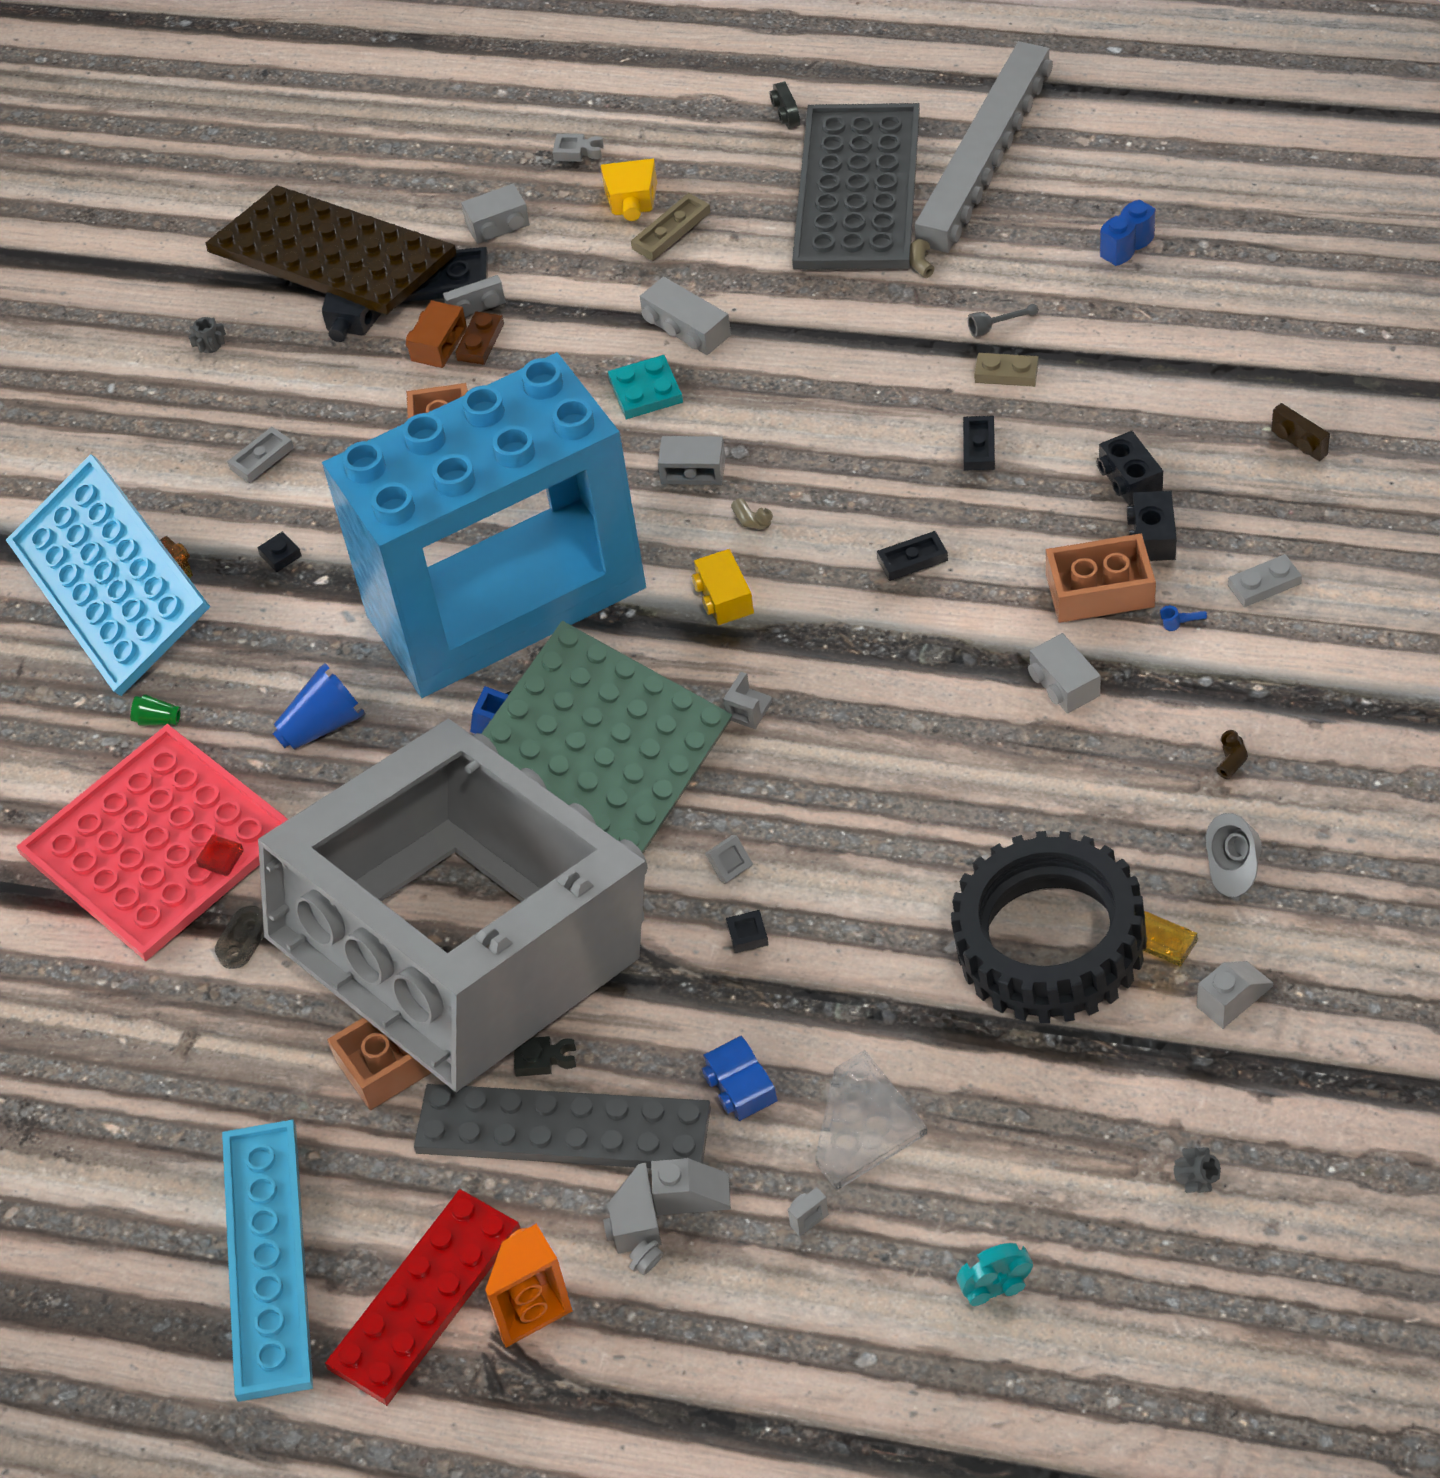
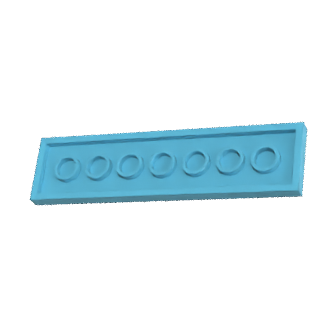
M287 1120L222 1132L235 1397L240 1402L313 1389L294 1120Z

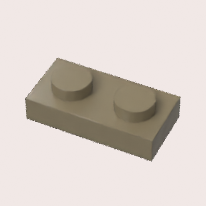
M978 353L974 373L975 383L1035 387L1039 356Z

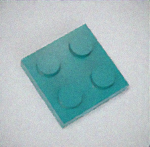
M665 355L608 371L609 381L626 420L683 403L682 393Z

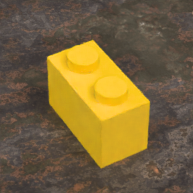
M730 548L694 560L696 573L691 575L693 585L697 593H703L702 602L707 615L713 614L718 626L754 614L752 593Z

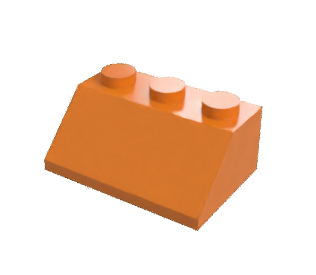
M537 1223L529 1228H521L512 1233L501 1244L485 1289L502 1342L506 1348L573 1312L558 1259Z

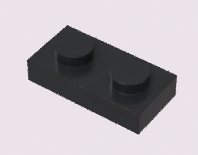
M994 416L963 417L964 471L995 470Z
M936 531L878 550L877 560L888 580L892 581L948 561V552Z

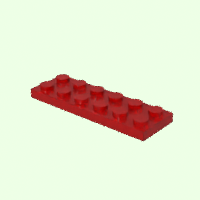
M459 1189L325 1362L327 1369L388 1406L493 1267L502 1242L508 1239L512 1233L521 1229L519 1222Z

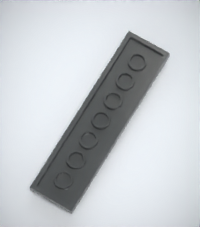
M427 1084L414 1149L416 1154L636 1167L638 1164L646 1163L647 1168H651V1161L689 1158L703 1164L711 1106L710 1100L465 1086L458 1092H455L447 1085Z

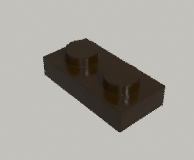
M1280 403L1273 409L1271 431L1279 438L1285 439L1299 448L1304 454L1310 455L1319 462L1328 455L1329 432L1283 403Z

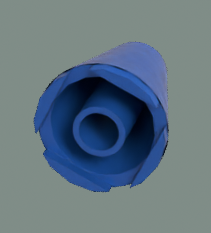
M326 663L319 667L274 723L277 730L273 735L284 748L291 745L295 750L366 714L362 708L356 712L353 707L358 702L336 675L331 674L328 677L325 672L329 669V666Z

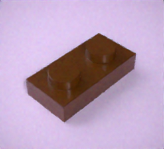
M475 311L455 352L457 361L485 365L504 326L503 315Z

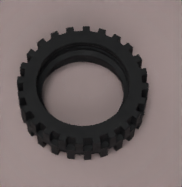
M1046 831L1036 832V838L1024 840L1023 836L1019 835L1012 837L1013 844L1003 848L999 843L990 848L991 857L984 860L979 856L972 863L974 870L972 876L964 873L959 881L961 893L955 892L952 900L954 912L951 913V924L959 964L962 966L967 983L969 985L974 983L976 995L983 1001L990 996L993 1008L1001 1013H1004L1009 1008L1014 1010L1015 1019L1026 1021L1028 1015L1038 1016L1039 1023H1050V1018L1054 1016H1064L1065 1022L1074 1021V1013L1086 1010L1090 1016L1099 1012L1098 1003L1106 1000L1109 1004L1119 998L1118 988L1122 985L1128 989L1134 982L1133 968L1141 970L1144 962L1143 950L1147 948L1143 896L1140 894V884L1136 876H1130V867L1124 859L1115 862L1114 850L1107 845L1098 849L1094 845L1093 838L1084 835L1081 841L1071 838V832L1060 831L1059 837H1047ZM1065 888L1079 891L1094 898L1107 909L1110 926L1106 936L1087 954L1063 964L1036 966L1012 960L993 947L989 936V926L997 913L1015 898L1034 890Z

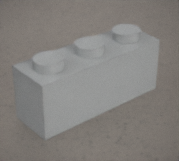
M664 276L640 295L641 313L648 323L657 325L670 336L677 337L687 343L692 349H697L705 355L710 354L731 336L728 313Z

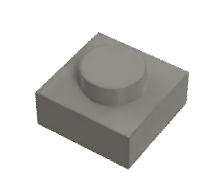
M731 835L705 853L717 876L723 883H727L753 865L737 835Z
M817 1187L808 1194L803 1193L799 1195L788 1208L790 1227L799 1236L829 1215L826 1196Z

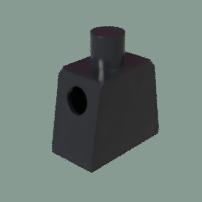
M326 292L322 306V315L326 329L329 331V337L336 342H343L347 334L366 335L382 314L329 292Z

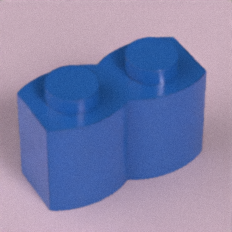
M1139 199L1125 206L1120 215L1106 221L1100 231V257L1118 266L1131 259L1135 250L1147 246L1155 236L1156 209Z
M742 1035L703 1055L706 1064L702 1068L703 1075L711 1088L717 1086L721 1093L718 1094V1098L727 1114L733 1112L736 1118L741 1121L778 1101L774 1085Z

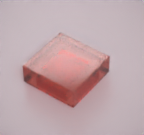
M212 834L196 862L200 868L228 877L244 849L241 843Z

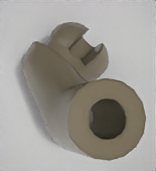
M916 239L910 245V266L921 276L928 278L934 272V266L925 259V256L928 255L926 249L930 250V244L925 240Z
M742 498L736 499L731 504V508L742 526L764 530L771 525L773 514L769 509L765 508L763 510V508H759L756 513L752 512L746 501Z

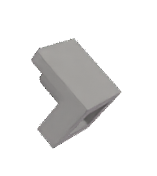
M744 672L739 673L723 699L725 711L732 714L731 721L753 729L757 728L772 704L771 696L749 689L748 674Z

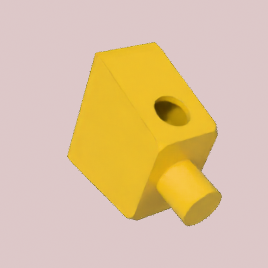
M654 158L601 165L604 190L612 214L623 215L626 220L635 221L640 217L641 212H650L653 209L657 187Z

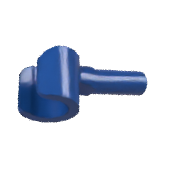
M1171 605L1165 606L1160 610L1164 628L1168 631L1177 630L1180 624L1186 621L1207 619L1206 611L1179 613L1178 609Z

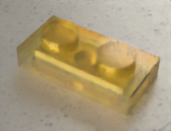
M1144 911L1147 948L1143 951L1181 967L1198 942L1197 932Z

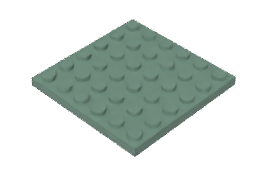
M562 620L481 734L494 744L498 754L519 770L529 768L536 772L543 780L548 791L568 805L577 803L583 806L591 814L598 827L617 841L626 839L633 842L644 853L730 723L732 714Z

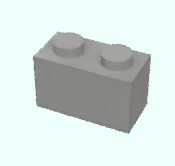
M514 183L461 202L465 223L477 244L530 225L526 203Z
M662 436L658 459L661 484L722 485L726 459L723 437Z
M1063 633L1030 650L1028 671L1031 678L1036 683L1040 682L1047 690L1051 701L1056 705L1059 704L1067 714L1100 696L1101 675Z

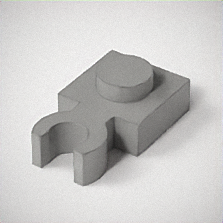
M557 134L552 152L554 161L569 162L582 161V156L600 159L602 157L601 148H604L603 138L594 136L585 139L584 134Z

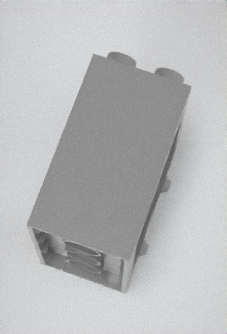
M449 718L258 838L264 937L455 1092L465 1087L640 957L641 926L644 921V880L648 869L646 859L641 850L629 840L622 839L617 841L596 825L591 814L583 806L577 803L566 804L547 790L543 780L536 772L529 768L519 770L498 754L496 747L486 736L480 733L471 735ZM456 852L520 900L521 903L452 951L446 953L381 901Z

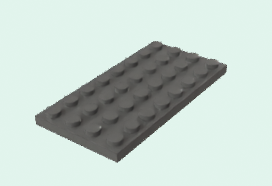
M920 103L808 105L792 257L793 269H910Z

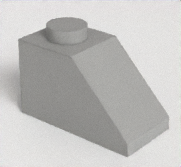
M1248 961L1223 962L1198 983L1197 1008L1224 1029L1273 987V982Z
M689 1158L651 1161L652 1195L657 1216L731 1210L729 1173Z
M641 1163L636 1166L608 1202L610 1218L603 1219L607 1241H615L618 1254L633 1251L644 1240L648 1243L656 1240L662 1245L646 1163Z

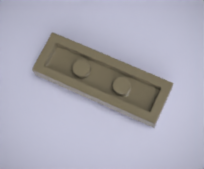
M687 193L631 240L632 250L654 261L711 213L710 204Z

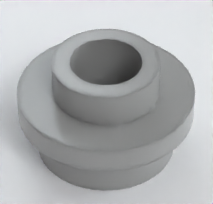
M644 1240L639 1243L629 1256L633 1260L629 1267L633 1271L638 1270L642 1275L647 1274L664 1255L659 1249L660 1244L656 1240L650 1243Z

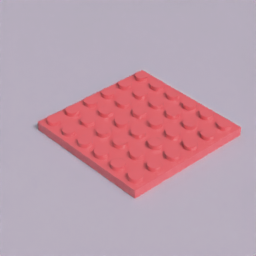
M166 724L16 847L20 855L143 960L147 961L260 865L258 838L288 819L170 725Z

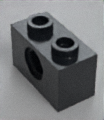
M1172 491L1134 492L1133 506H1127V524L1134 525V530H1129V535L1142 533L1150 561L1176 560L1177 537Z

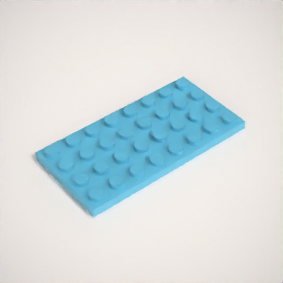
M92 454L6 539L9 546L113 692L120 696L210 608V605L102 463Z

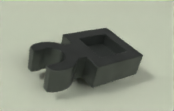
M550 1036L530 1038L514 1050V1071L516 1077L552 1074V1065H558L564 1069L575 1068V1056L563 1055L568 1051H576L575 1040L570 1038L562 1039L556 1045H552Z

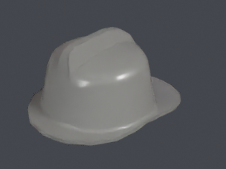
M1223 813L1212 820L1206 832L1210 875L1213 885L1221 894L1227 897H1238L1245 894L1254 884L1258 869L1257 860L1262 851V842L1259 834L1242 817L1234 813Z

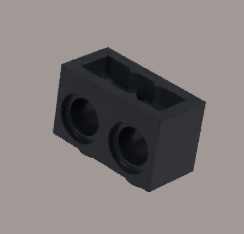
M1133 431L1099 444V458L1096 460L1097 467L1103 476L1106 475L1112 482L1115 493L1118 496L1122 495L1129 506L1133 505L1134 492L1163 491V470Z

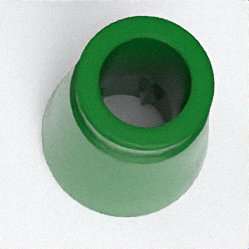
M144 694L142 697H134L130 718L131 721L138 722L139 726L178 725L181 707Z

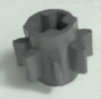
M199 318L194 322L193 326L189 327L191 334L188 337L191 346H198L201 353H213L221 347V344H225L223 337L226 335L222 323L216 324L215 318Z
M1208 1147L1183 1148L1182 1154L1184 1157H1180L1174 1162L1175 1179L1180 1184L1185 1185L1186 1193L1211 1192V1183L1220 1179L1221 1167L1219 1160L1209 1154L1210 1150Z

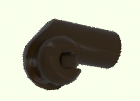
M1234 730L1224 732L1220 739L1226 758L1217 767V772L1222 778L1227 780L1236 773L1248 757L1242 737Z

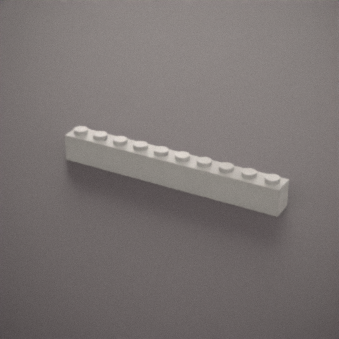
M1017 42L915 222V240H925L930 244V249L949 253L954 242L957 243L959 241L962 227L965 223H969L972 209L975 204L978 205L980 203L983 189L986 185L989 186L992 181L994 169L1000 167L1006 148L1009 149L1011 147L1015 131L1021 129L1025 113L1031 111L1035 95L1040 94L1045 77H1049L1051 74L1053 61L1049 60L1048 47Z

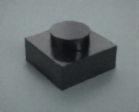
M283 531L257 547L259 555L276 572L302 557L300 548Z
M760 910L726 918L727 928L735 953L769 945Z

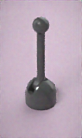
M1030 304L1026 309L992 318L985 312L972 313L968 315V327L974 338L983 336L991 330L993 323L1027 314L1034 316L1038 313L1039 309L1037 305Z

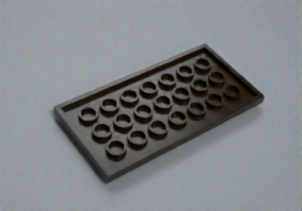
M278 185L205 242L207 252L323 293H332L386 315L457 254L454 244Z

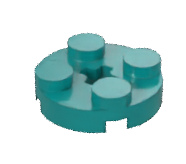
M1004 1243L979 1253L977 1257L980 1262L971 1268L966 1263L961 1267L956 1277V1281L970 1305L979 1306L986 1303L990 1298L1003 1293L1006 1296H1013L1021 1292L1026 1286L1024 1279L1033 1268V1261L1024 1246L1022 1250H1019L1016 1243Z

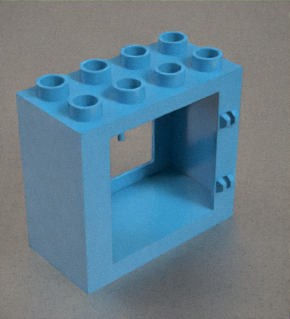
M558 352L546 358L532 360L522 369L488 385L474 387L464 396L428 413L414 415L404 424L368 441L354 443L344 452L322 462L366 616L421 699L552 635L562 620L572 625L646 588L620 431ZM546 489L550 509L427 567L423 552L424 547Z

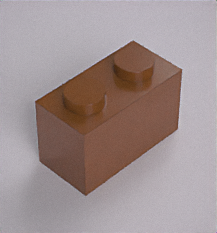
M433 300L430 301L425 311L420 313L417 324L412 331H409L406 337V347L409 350L411 361L439 368L445 366L467 329L463 307Z

